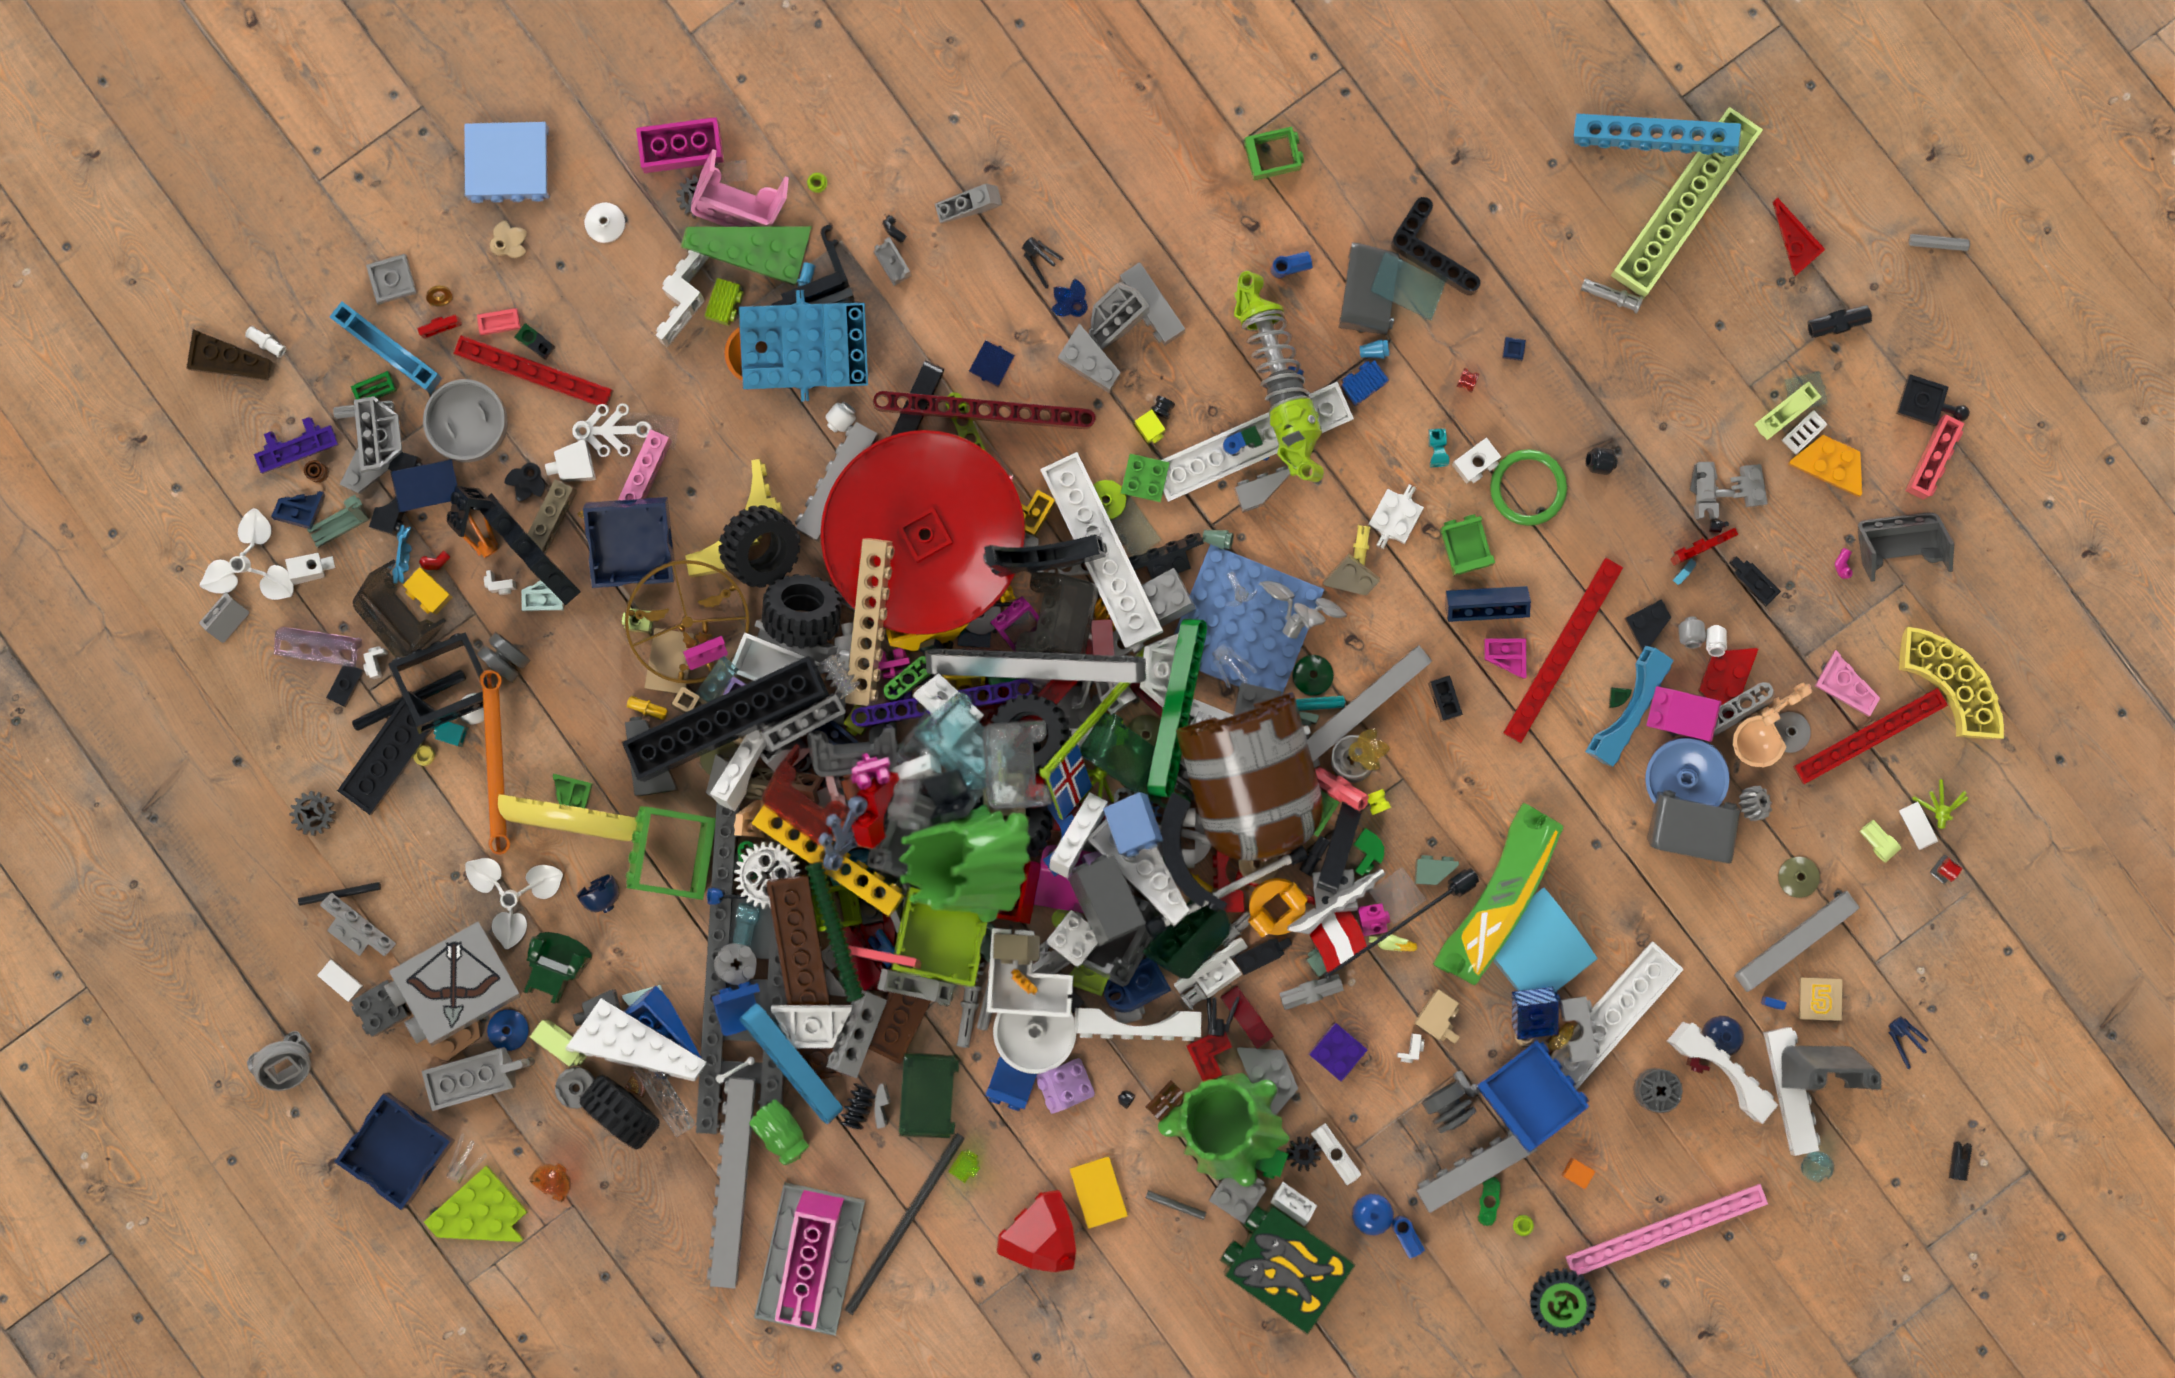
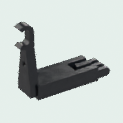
M832 225L824 226L820 234L836 273L782 293V300L771 305H791L797 303L796 290H805V302L811 303L850 287L835 250L839 242L836 239L828 241L826 238V233L833 229Z

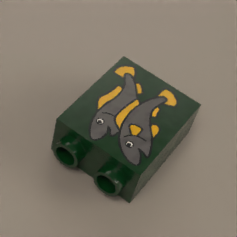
M1270 1204L1266 1211L1257 1205L1243 1225L1251 1231L1244 1243L1240 1245L1235 1240H1232L1219 1259L1227 1265L1223 1271L1224 1276L1308 1335L1355 1267V1264L1274 1205Z

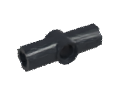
M1868 305L1847 311L1846 309L1838 310L1828 314V316L1808 321V332L1812 338L1831 333L1840 334L1851 330V328L1871 323L1872 314Z

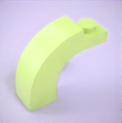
M1808 381L1754 425L1759 433L1768 440L1819 400L1821 395Z

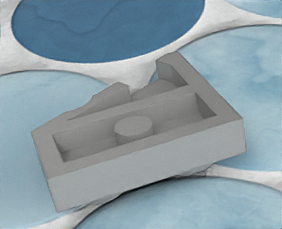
M357 448L340 485L360 494L389 470L390 463L382 469L361 473L359 451Z

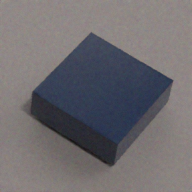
M1505 337L1502 358L1523 361L1526 340Z

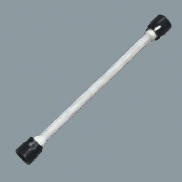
M1301 845L1292 850L1290 854L1282 856L1281 859L1212 894L1222 898L1224 895L1226 896L1238 890V888L1247 885V883L1249 884L1277 870V868L1279 869L1289 864L1294 866L1308 859L1307 853ZM1206 901V902H1205V904H1204V905H1203V906H1206V905H1208V904H1209V902H1208V901ZM1196 903L1190 904L1189 906H1187L1189 909L1188 914L1198 910L1201 907ZM1160 916L1145 922V928L1151 937L1166 931V927L1170 925V922L1165 917L1161 918Z

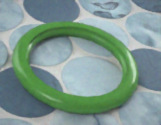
M1531 449L1518 450L1507 455L1495 467L1490 483L1491 498L1501 515L1509 521L1526 526L1539 525L1549 521L1562 508L1567 495L1566 476L1558 462L1548 454ZM1527 459L1537 460L1549 467L1557 482V493L1551 506L1544 512L1531 516L1521 515L1511 510L1504 502L1500 490L1501 479L1508 467L1515 462Z

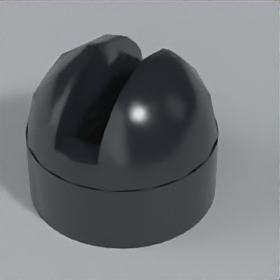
M1127 1090L1122 1091L1118 1095V1102L1127 1109L1136 1095Z

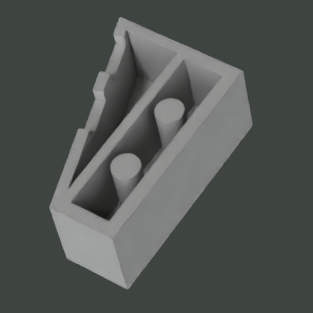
M1079 323L1058 356V362L1110 394L1119 380L1121 372Z

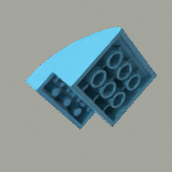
M1542 888L1533 895L1521 919L1493 962L1517 991L1546 1000L1547 998L1526 990H1533L1550 997V994L1536 989H1544L1552 993L1556 992L1598 958L1549 892ZM1520 994L1524 998L1539 1003L1533 1004L1527 1002V1004H1529L1532 1010H1534L1537 1006H1539L1542 1003L1541 1001Z

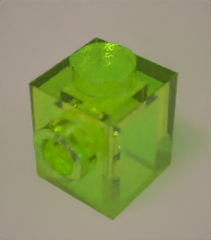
M969 1149L966 1152L962 1150L948 1172L963 1183H966L970 1176L974 1178L980 1169L977 1166L980 1162L977 1160L978 1155Z

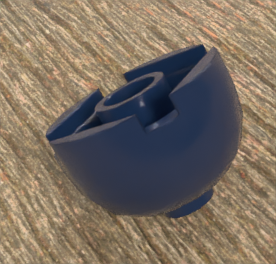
M607 874L590 882L591 886L588 889L584 886L577 893L578 900L590 912L603 911L607 913L614 908L613 904L619 896V887L614 877Z
M1729 1016L1713 1017L1705 1023L1701 1034L1704 1037L1708 1036L1716 1043L1715 1047L1719 1051H1725L1729 1056L1734 1055L1740 1050L1744 1042L1742 1027Z

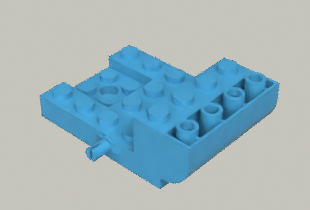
M796 290L797 303L791 305L739 307L743 389L795 387L801 389V401H805V398L806 401H810L809 389L815 386H868L865 303L809 304L805 302V290ZM759 341H764L767 344V350L764 353L756 351L755 346Z

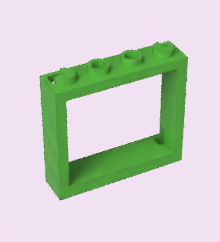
M640 806L638 815L635 816L637 826L632 834V842L634 844L628 858L630 868L625 876L627 878L626 888L703 900L716 818ZM651 814L701 822L690 892L639 884Z

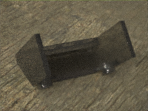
M393 559L369 573L352 603L355 611L397 658L406 657L413 651L422 649L437 636L446 620L443 618L433 623L427 619L419 622L395 594L398 587L393 582V576L390 574L396 563Z

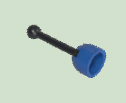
M709 888L707 891V902L709 905L719 904L723 899H748L749 897L748 895L741 897V895L723 894L717 888Z

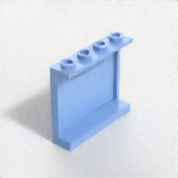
M547 123L465 124V196L468 200H471L473 203H482L483 200L503 202V199H511L513 202L531 199L532 201L539 202L544 201V198H549L547 193V135H549V126Z

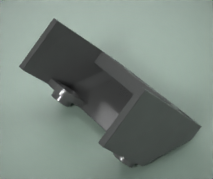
M1928 512L1859 522L1858 538L1862 565L1871 582L1875 581L1876 570L1883 566V559L1920 554L1930 563L1943 561L1948 572H1953L1955 544L1939 515Z

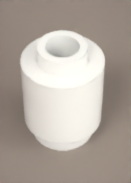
M1713 625L1706 630V650L1709 655L1719 657L1724 655L1727 650V631L1719 625Z

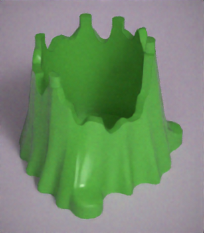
M982 805L977 809L971 810L966 817L944 822L915 832L908 837H903V845H912L899 859V861L908 864L907 875H902L900 879L903 884L911 883L920 888V892L910 895V902L927 904L934 910L977 913L979 919L985 923L994 921L999 910H1012L1020 896V884L1025 880L1023 866L1029 862L1026 846L1029 843L1030 837L1027 832L1028 821L1026 816L1020 812L1013 813L1005 822L1001 811L990 813L987 805Z
M1243 1073L1220 1076L1218 1080H1208L1200 1083L1197 1089L1192 1090L1190 1093L1185 1092L1182 1104L1175 1106L1158 1123V1129L1162 1135L1166 1137L1179 1136L1186 1140L1187 1146L1184 1154L1194 1156L1197 1159V1172L1209 1174L1216 1180L1231 1178L1244 1187H1250L1256 1182L1257 1161L1262 1158H1272L1276 1150L1289 1141L1288 1134L1282 1129V1118L1274 1115L1271 1111V1104L1277 1094L1276 1084L1270 1080L1252 1083Z

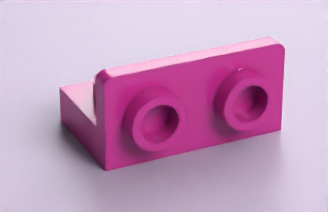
M722 636L682 651L690 670L728 655Z

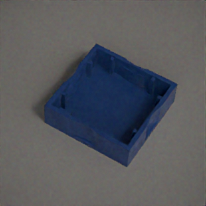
M668 497L585 503L583 516L586 538L589 544V568L592 588L639 583L653 569L665 563L675 561ZM670 566L658 571L643 584L674 582L673 567Z
M388 1092L381 1095L366 1116L360 1130L351 1137L334 1163L355 1178L369 1184L377 1194L395 1207L404 1210L409 1206L455 1140Z

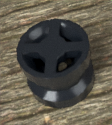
M1157 395L1156 404L1151 407V410L1156 415L1169 419V412L1174 408L1175 403Z

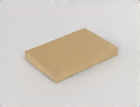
M655 628L654 634L661 632L665 629ZM671 630L653 638L648 664L651 668L666 676L678 678V673L681 671L679 665H688L682 651L690 649L686 648V644L682 641L684 638L683 632ZM687 633L691 638L695 639L696 634ZM690 669L683 671L685 674L684 679L689 678ZM647 670L645 689L678 694L681 687L687 689L686 683L668 681Z

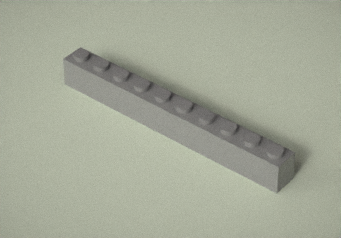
M731 1076L729 1081L725 1082L724 1093H727L728 1097L727 1102L723 1103V1114H726V1119L721 1124V1135H724V1140L719 1146V1156H722V1162L717 1167V1176H720V1184H716L715 1197H718V1205H714L713 1218H716V1226H712L711 1231L714 1247H710L709 1259H712V1268L709 1267L707 1273V1280H711L710 1286L735 1289L738 1284L752 1127L749 1122L753 1118L757 1078Z

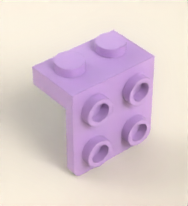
M1079 1058L1036 1076L1038 1087L1042 1090L1045 1104L1051 1114L1067 1109L1095 1095L1084 1065Z

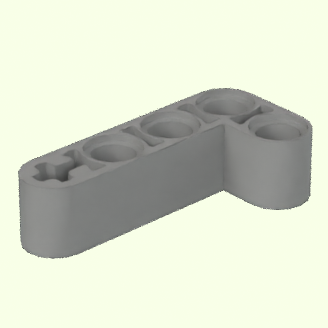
M1766 682L1759 683L1721 705L1713 736L1720 734L1771 704L1775 699L1773 687ZM1765 691L1766 693H1768V696L1765 697L1761 694V692ZM1746 700L1752 702L1749 708H1743L1741 704ZM1727 711L1734 713L1730 719L1724 718L1723 715Z

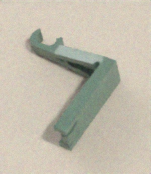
M355 495L347 498L343 502L346 506L345 509L313 525L312 529H307L317 548L370 520L359 498H356Z

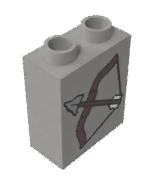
M479 922L472 924L390 970L389 973L394 981L384 986L396 1008L407 1003L414 1017L404 1023L416 1044L427 1038L431 1047L520 997L517 988Z

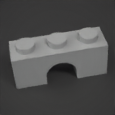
M1585 996L1559 1000L1562 1021L1574 1020L1581 1028L1580 1036L1577 1039L1566 1042L1570 1062L1575 1063L1598 1059L1597 1054L1600 1053L1598 1041H1594L1593 1033H1596L1594 1021H1591L1589 1014L1592 1012L1591 1001L1587 1000Z

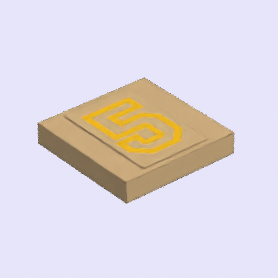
M1799 978V1019L1842 1021V979Z

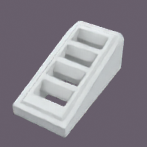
M1813 410L1781 441L1796 455L1827 426V423ZM1809 419H1811V420L1818 426V428H1816V427L1809 421ZM1804 424L1813 432L1812 434L1803 427ZM1798 430L1807 438L1805 441L1796 433ZM1793 436L1801 445L1797 446L1790 437Z

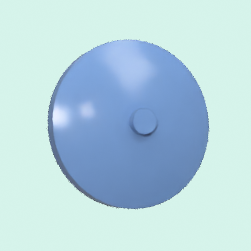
M1693 737L1676 738L1659 747L1648 763L1645 776L1646 788L1654 804L1657 792L1670 790L1676 792V796L1682 800L1717 807L1723 802L1727 794L1730 779L1729 769L1722 754L1710 743Z

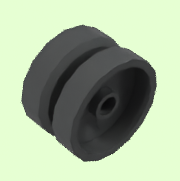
M495 632L489 639V642L497 651L495 652L491 648L483 646L477 655L486 662L488 667L513 683L519 673L511 663L513 662L519 668H525L531 660L504 637Z

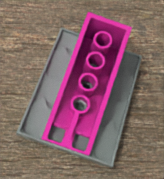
M784 1182L754 1318L833 1336L836 1335L865 1205L864 1199Z

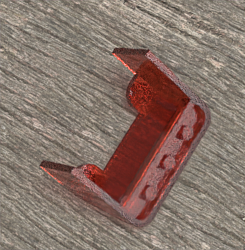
M796 744L776 768L762 794V802L774 814L811 841L822 846L818 842L821 834L827 833L834 838L832 828L826 823L828 817L832 814L838 816L841 819L840 825L842 828L850 809L848 805L846 806L838 800L830 801L823 809L791 786L796 778V771L792 765L799 758L800 746Z

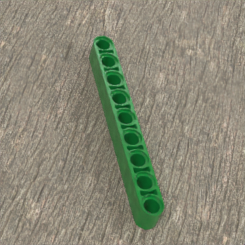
M1183 619L1180 625L1147 785L1148 793L1152 796L1171 797L1175 790L1182 755L1176 729L1188 726L1207 633L1205 620Z

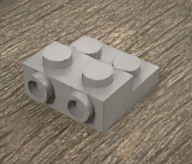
M1257 1177L1256 1182L1252 1186L1244 1187L1231 1178H1224L1220 1181L1209 1201L1242 1223H1245L1253 1208L1266 1191V1188L1263 1186L1265 1182Z

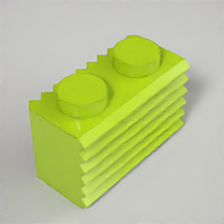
M717 278L704 315L705 318L730 326V323L734 322L737 316V310H735L737 303H741L744 292L739 284Z

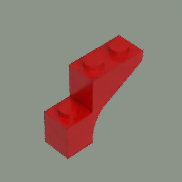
M889 771V782L883 784L878 782L877 777H874L871 780V786L860 789L857 792L858 796L868 803L864 813L851 824L857 846L874 849L886 838L883 819L899 783L898 773Z

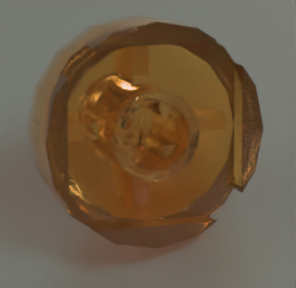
M559 1163L556 1166L543 1164L537 1167L529 1177L530 1182L544 1194L553 1195L552 1199L563 1203L571 1188L570 1177L566 1174L567 1169Z

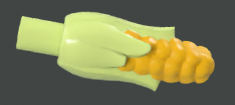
M1380 934V936L1369 935L1368 942L1372 943L1384 934ZM1392 934L1378 943V946L1384 950L1414 952L1418 948L1416 943Z

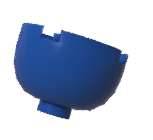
M1370 1193L1362 1196L1353 1206L1352 1218L1354 1224L1366 1235L1376 1236L1383 1234L1390 1228L1393 1222L1394 1212L1392 1205L1385 1197L1379 1194Z

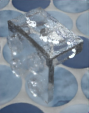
M900 779L894 787V796L888 808L887 819L898 823L897 827L907 830L910 828L919 830L920 827L929 826L930 819L913 813L921 785L920 780Z

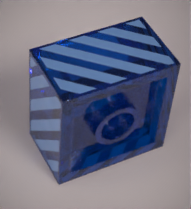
M1553 987L1512 992V1026L1517 1040L1558 1035L1559 1001Z

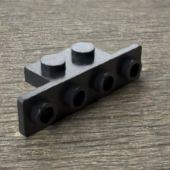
M1192 533L1185 536L1184 539L1170 541L1163 547L1149 549L1142 555H1134L1128 559L1134 570L1147 566L1152 580L1173 568L1178 573L1191 569L1185 551L1200 546L1204 542L1199 533Z

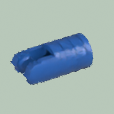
M879 928L875 933L878 940L872 936L868 938L867 941L875 951L894 954L895 947L882 929ZM883 962L887 969L891 968V963Z

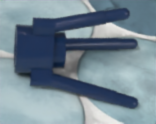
M1900 1016L1888 1025L1891 1029L1888 1033L1893 1038L1907 1069H1910L1911 1066L1897 1035L1900 1038L1907 1035L1924 1054L1927 1051L1909 1031L1914 1032L1925 1042H1928V1038L1912 1026L1906 1018L1903 1019Z

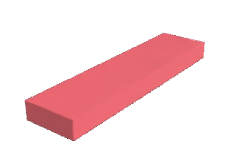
M848 946V950H851L850 956L921 968L922 962L916 958Z

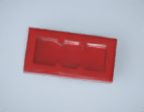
M454 314L446 318H435L431 320L430 324L421 326L417 330L419 335L426 339L459 327L462 324L459 317Z

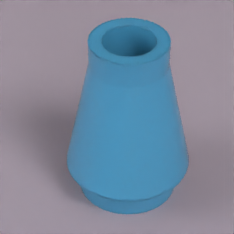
M1380 339L1359 346L1361 358L1385 359V357L1390 356L1388 340Z

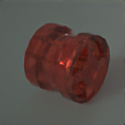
M1464 368L1456 387L1467 388L1472 393L1479 373H1471L1467 368Z

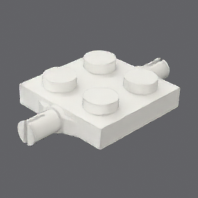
M1409 484L1404 495L1387 489L1368 525L1378 530L1381 534L1376 544L1378 547L1381 545V549H1384L1389 539L1405 544L1424 510V507L1411 499L1416 490L1414 486L1412 487Z

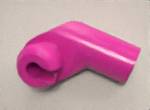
M1846 548L1842 549L1835 561L1836 571L1842 579H1849L1853 574V571L1850 570L1847 564L1852 552Z

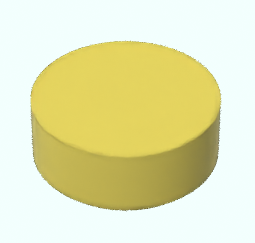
M422 745L414 755V761L419 765L428 766L434 761L435 752L431 747Z

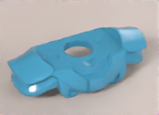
M401 525L397 534L399 543L396 566L392 570L393 582L396 584L398 580L404 584L403 573L409 570V553L412 550L411 546L406 543L411 527L405 529L404 525Z

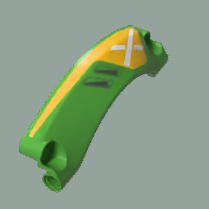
M1521 804L1510 824L1507 840L1492 878L1469 915L1445 941L1433 963L1434 966L1446 973L1450 972L1472 985H1476L1529 905L1549 864L1559 836L1563 831L1562 824L1528 804Z

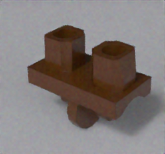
M1170 1080L1145 1107L1161 1121L1185 1096V1093Z

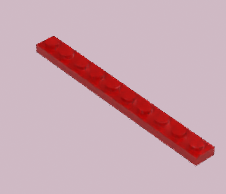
M1606 557L1604 558L1503 731L1504 735L1520 744L1522 743L1621 573L1622 566Z

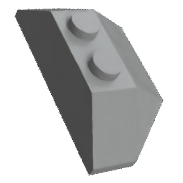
M1120 282L1117 283L1093 305L1091 329H1089L1090 337L1101 350L1105 349L1137 325L1149 313V305L1137 289Z
M374 396L354 400L360 471L362 473L382 469L402 452L399 416Z

